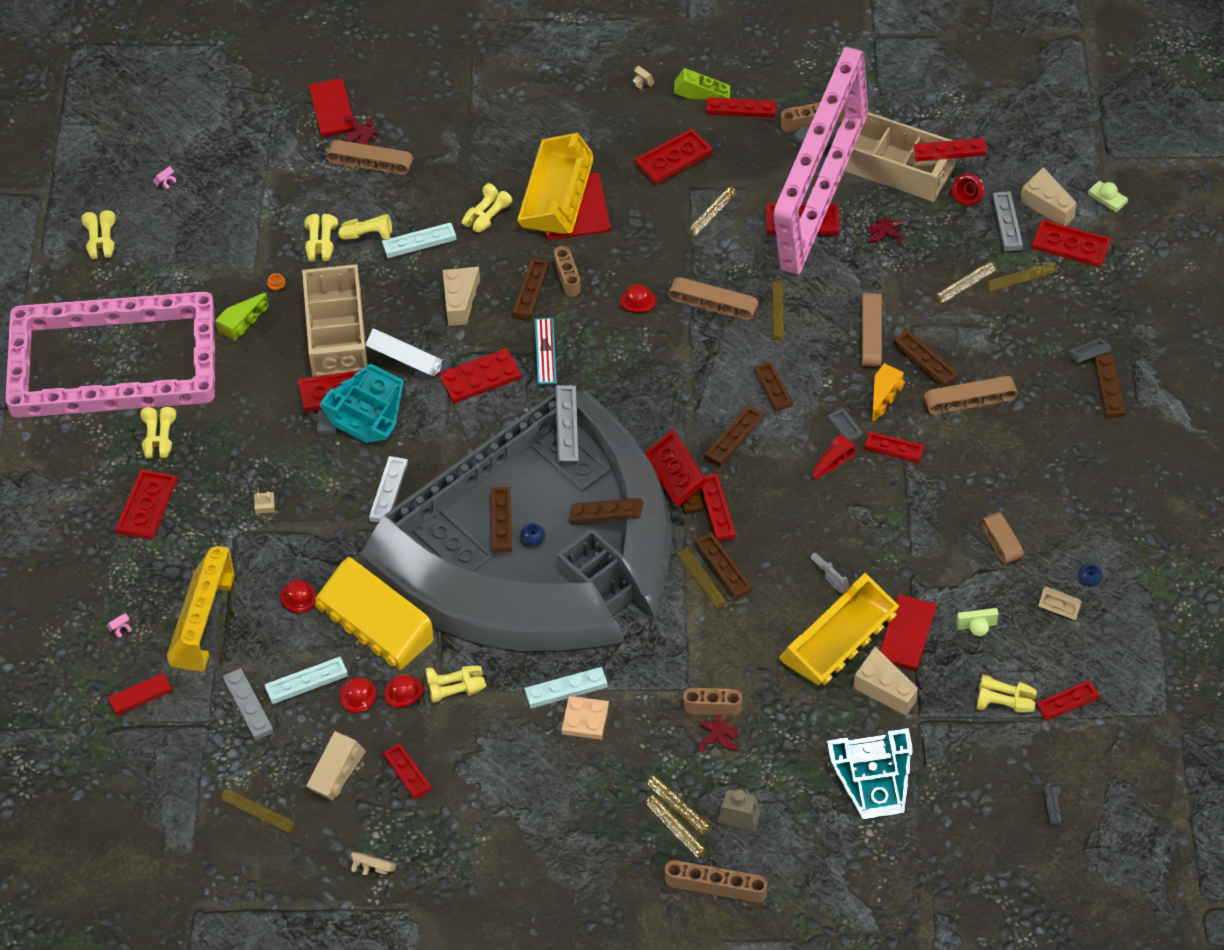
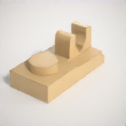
M1045 586L1038 606L1076 620L1082 601Z
M352 852L351 855L353 857L352 860H354L352 872H357L358 867L362 865L364 868L363 875H368L371 867L376 868L375 872L387 874L388 871H395L397 863L359 852Z

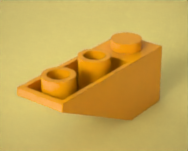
M885 363L876 373L874 379L872 421L874 422L879 416L884 414L888 403L891 404L893 402L897 391H901L905 384V381H903L904 372Z

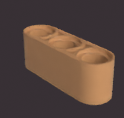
M565 246L557 247L554 251V259L559 279L565 294L575 297L580 293V276L569 248Z
M1000 512L980 519L983 532L1004 564L1023 558V549Z
M689 688L683 694V707L689 714L733 716L739 714L742 710V694L735 689Z

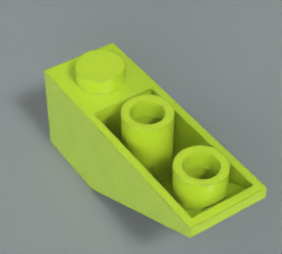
M684 68L675 79L674 93L688 99H707V97L730 98V85Z
M262 293L227 308L215 320L217 331L236 341L256 321L257 317L268 308L267 294Z

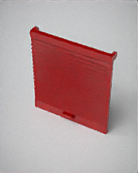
M599 173L589 174L572 233L546 232L547 240L611 232Z

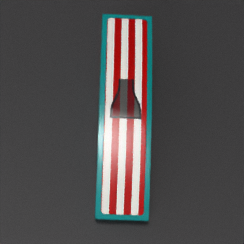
M553 318L535 319L538 386L557 385Z

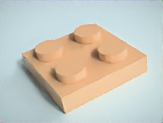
M569 696L562 734L602 740L609 701Z

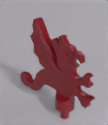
M349 115L344 117L345 121H352L353 128L355 129L353 132H349V135L345 138L346 142L356 141L358 144L370 145L371 143H368L369 138H373L374 142L376 141L377 137L373 134L379 135L380 133L379 129L372 130V117L366 121L365 126L359 125L354 117Z
M884 216L885 221H882L881 218L879 220L876 219V223L880 224L875 226L874 223L870 224L868 233L874 236L868 239V243L883 241L886 233L890 237H897L898 243L903 242L902 235L893 231V229L899 228L903 221L898 222V220L888 222L890 217Z
M721 714L719 716L715 715L716 723L700 721L699 725L703 726L705 730L711 731L709 737L701 740L698 747L699 752L702 753L706 750L705 744H712L717 739L722 748H726L728 751H738L739 748L731 741V739L735 740V737L739 736L736 724H733L734 727L726 726V722H730V718L727 719L725 717V720L721 722Z

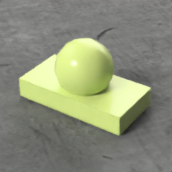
M1098 181L1088 190L1089 196L1115 212L1119 211L1128 201V198L1118 193L1117 186L1111 182L1102 183Z
M997 608L958 613L957 629H970L973 635L978 637L984 636L988 632L989 626L997 625L998 610Z

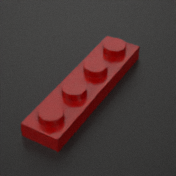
M707 97L706 115L775 118L776 101Z
M984 138L913 144L915 162L987 155Z
M718 474L705 475L707 483L701 487V492L714 535L719 542L735 539V530Z

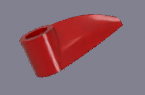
M844 435L837 436L832 442V446L817 462L812 477L816 480L849 460L856 453L857 447Z

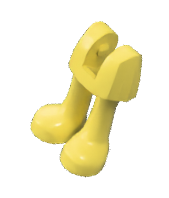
M490 183L483 187V200L475 208H470L462 220V224L466 227L473 225V230L477 233L490 227V219L502 209L509 207L513 202L507 192L501 191L498 194L495 186ZM491 204H493V206H492L486 213H484V211H485Z
M108 210L100 213L99 219L102 237L98 238V217L92 212L84 213L81 219L83 226L89 231L90 240L86 245V249L92 260L98 259V249H103L105 258H111L114 251V242L110 239V230L115 223V213Z
M312 214L305 218V228L310 231V240L305 243L309 262L316 261L317 254H322V261L330 260L334 248L333 243L330 241L331 231L336 230L338 227V219L329 214L322 215L321 240H318L319 215Z
M389 214L364 222H358V219L343 222L339 229V236L344 240L359 238L360 235L367 232L376 231L380 233L383 239H390V234H392L391 218Z
M150 407L141 410V419L147 425V437L142 442L143 452L147 459L154 457V447H159L160 458L168 457L172 448V442L168 439L170 425L176 419L175 409L171 407L160 409V436H156L158 424L157 411Z
M464 666L462 670L445 675H438L431 667L425 668L426 681L432 703L439 702L442 698L459 692H466L467 696H470L486 687L485 680L482 677L483 671L481 666ZM462 681L461 683H458V684L441 687V686H443V685H447V684H450V683Z
M982 674L976 709L984 710L989 703H997L1011 707L1015 712L1031 713L1035 711V702L1033 700L1036 699L1037 690L1022 682H1019L1017 686H1012ZM993 691L1003 692L1006 694L1013 695L1014 697L1006 696Z

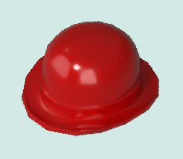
M966 173L954 180L951 192L953 198L958 203L972 206L982 200L984 185L978 176Z
M641 284L630 286L620 298L621 306L631 312L650 311L657 303L656 296L646 286Z
M293 580L281 590L280 601L283 606L292 612L305 613L315 606L317 594L313 586L308 582Z
M400 674L387 684L384 698L393 707H405L416 702L422 696L424 688L417 678L407 674Z
M362 677L350 679L343 685L340 691V701L344 708L350 712L357 713L365 711L372 706L377 696L376 686L372 681Z

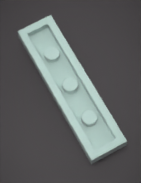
M447 223L383 240L382 245L387 258L454 241L456 240V234L452 224Z
M341 657L267 683L265 684V689L271 703L274 704L348 677Z
M602 667L526 687L524 690L531 709L567 699L569 696L575 697L607 688L608 683Z

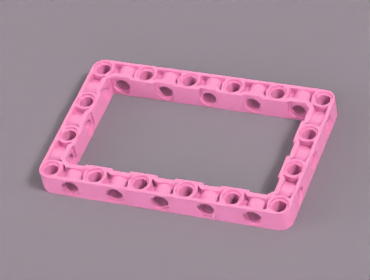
M845 46L776 204L774 223L780 266L783 271L796 275L801 273L866 121L868 100L864 51ZM845 106L844 119L837 131L804 212L799 219V208L842 108Z
M208 292L16 306L11 310L6 403L9 413L13 417L21 418L204 404L211 402L215 397V308L212 295ZM196 318L194 319V338L196 347H194V368L196 376L191 380L177 381V379L159 380L152 383L133 382L120 383L113 386L93 385L80 386L73 389L54 388L29 392L32 331Z

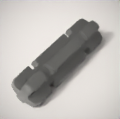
M1054 786L1045 788L1047 810L1050 816L1049 822L1052 826L1061 824L1058 797L1056 796L1057 791Z

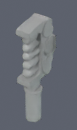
M813 553L811 559L821 570L825 571V578L831 586L842 594L848 591V578L846 576L844 578L841 577L833 569L831 562L827 563L817 553Z

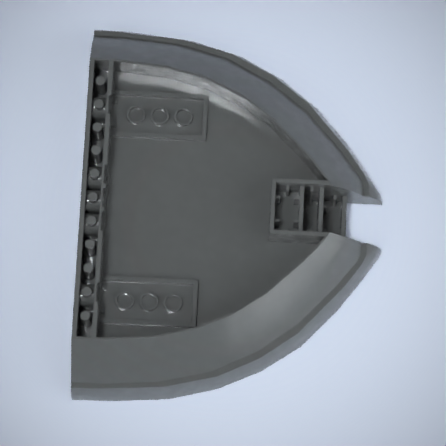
M576 390L579 458L577 463L558 462L556 395L553 393L386 513L373 531L364 550L360 552L358 563L425 613L431 620L432 626L445 633L481 645L498 647L501 650L562 652L564 650L599 647L623 642L622 631L612 615L632 600L652 618L657 615L669 570L673 533L668 504L657 472L637 441L586 390L583 392ZM491 487H511L512 552L492 553ZM629 498H641L644 501L639 519L571 524L568 521L572 504ZM530 523L540 525L545 531V539L539 545H527L521 540V530L525 525Z

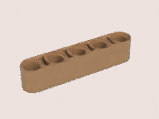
M820 102L783 110L781 113V129L785 132L798 131L803 125L810 128ZM843 106L836 123L843 121L845 106Z
M334 140L330 144L326 159L334 164L405 175L409 172L413 156L406 151Z
M681 277L674 279L668 292L669 298L673 301L743 320H751L759 304L758 300L752 296Z
M863 293L862 366L881 367L882 295L881 293Z
M1004 376L932 389L924 394V399L929 413L941 414L1011 401L1018 396V392L1013 378Z
M676 860L668 862L665 866V882L670 887L751 902H762L767 896V881L760 875ZM697 876V877H699V878H698V879H692L691 877ZM713 880H718V881H720V882L714 883V882H712V881H713ZM733 884H740L741 886L736 887Z

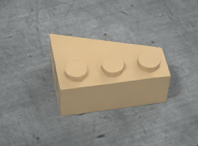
M1044 167L1022 187L1020 202L1053 222L1066 226L1075 217L1077 203Z
M479 267L443 270L448 326L467 324L472 309V302L476 296L477 286L480 283Z
M874 647L855 674L854 689L907 716L917 701L918 688L885 655Z
M334 731L307 787L312 792L333 801L339 795L342 786L366 750L356 740Z

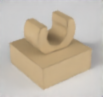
M640 66L636 67L634 70L636 77L633 79L635 86L640 90L645 84L651 87L655 83L651 74Z
M257 492L254 494L255 514L275 512L274 492Z

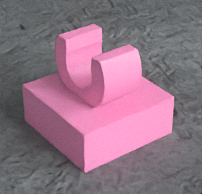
M170 166L155 177L153 180L154 184L157 187L162 184V187L167 190L169 185L166 181H170L173 185L176 183V179L172 176L174 170Z
M126 613L106 625L110 632L115 630L118 638L122 637L120 628H125L128 633L131 631V627L126 624L130 620Z

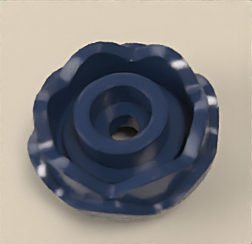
M527 524L521 530V540L527 545H539L545 539V531L538 524Z
M1089 563L1079 569L1078 577L1080 582L1091 587L1099 584L1101 579H1103V573L1097 565Z

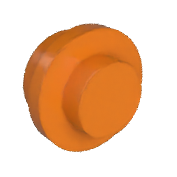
M274 273L269 276L267 285L271 290H280L285 286V279L281 274Z

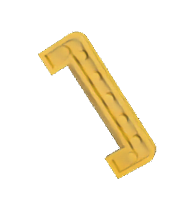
M579 133L542 139L517 221L523 228L559 234L572 233L593 163L592 151Z
M216 546L211 548L193 573L167 653L168 663L174 668L205 671L209 659V651L200 649V641L217 589L230 591L235 576L230 550L227 547Z
M347 557L341 562L315 598V606L320 612L327 613L333 622L341 624L346 632L354 634L363 645L367 644L377 656L381 655L390 666H395L400 671L434 641L432 623L429 617L351 557Z
M864 573L814 624L786 648L779 659L785 665L818 686L821 683L825 686L833 678L830 675L832 672L836 671L838 673L846 665L844 661L847 658L851 660L858 653L856 649L860 645L864 648L872 640L869 637L872 633L877 635L884 628L882 624L885 621L889 623L897 615L895 611L899 605Z

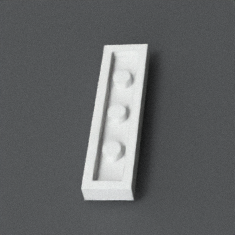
M389 456L369 516L371 522L379 523L382 517L394 508L408 466V459Z

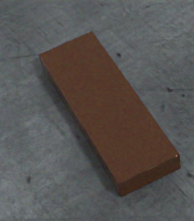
M772 362L755 366L754 372L775 412L793 407V402Z

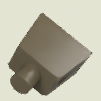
M740 789L735 791L727 790L717 823L755 832L760 817L757 798L754 795L745 794Z

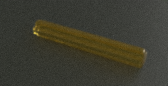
M729 186L689 227L688 232L696 236L735 196V188Z
M992 261L986 263L937 293V300L940 303L945 302L994 272L996 265Z
M1050 262L988 281V288L990 291H994L1056 272V266L1054 262Z
M782 281L773 282L774 340L776 341L784 339Z
M684 547L680 549V557L717 608L725 606V598L689 548Z
M652 775L647 780V785L703 835L709 831L710 825L657 776Z
M225 789L222 793L224 801L286 832H291L295 826L294 821L230 789Z
M652 795L646 800V805L697 858L706 853L705 847L656 796Z

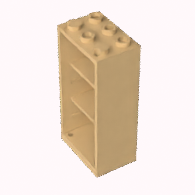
M868 112L864 126L844 171L934 202L955 167V159L915 162L913 144L953 140Z
M357 264L302 270L312 376L317 377L365 368L368 366Z

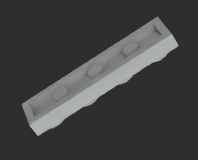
M1011 191L993 193L992 199L1004 251L1022 250L1023 243Z
M557 385L555 387L558 462L577 463L579 458L576 386Z
M240 668L224 675L223 680L254 740L256 741L274 733L242 669Z

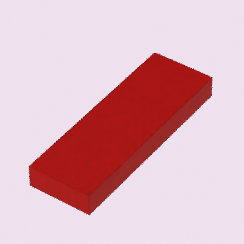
M869 431L864 450L919 464L925 445Z
M164 673L113 694L108 697V700L117 716L172 692V689Z
M1090 680L1036 702V707L1045 721H1049L1098 700L1100 695Z
M400 743L382 752L384 759L414 800L432 791V786Z

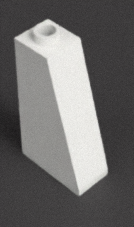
M372 329L365 344L374 350L432 376H436V373L442 367V359L376 329Z

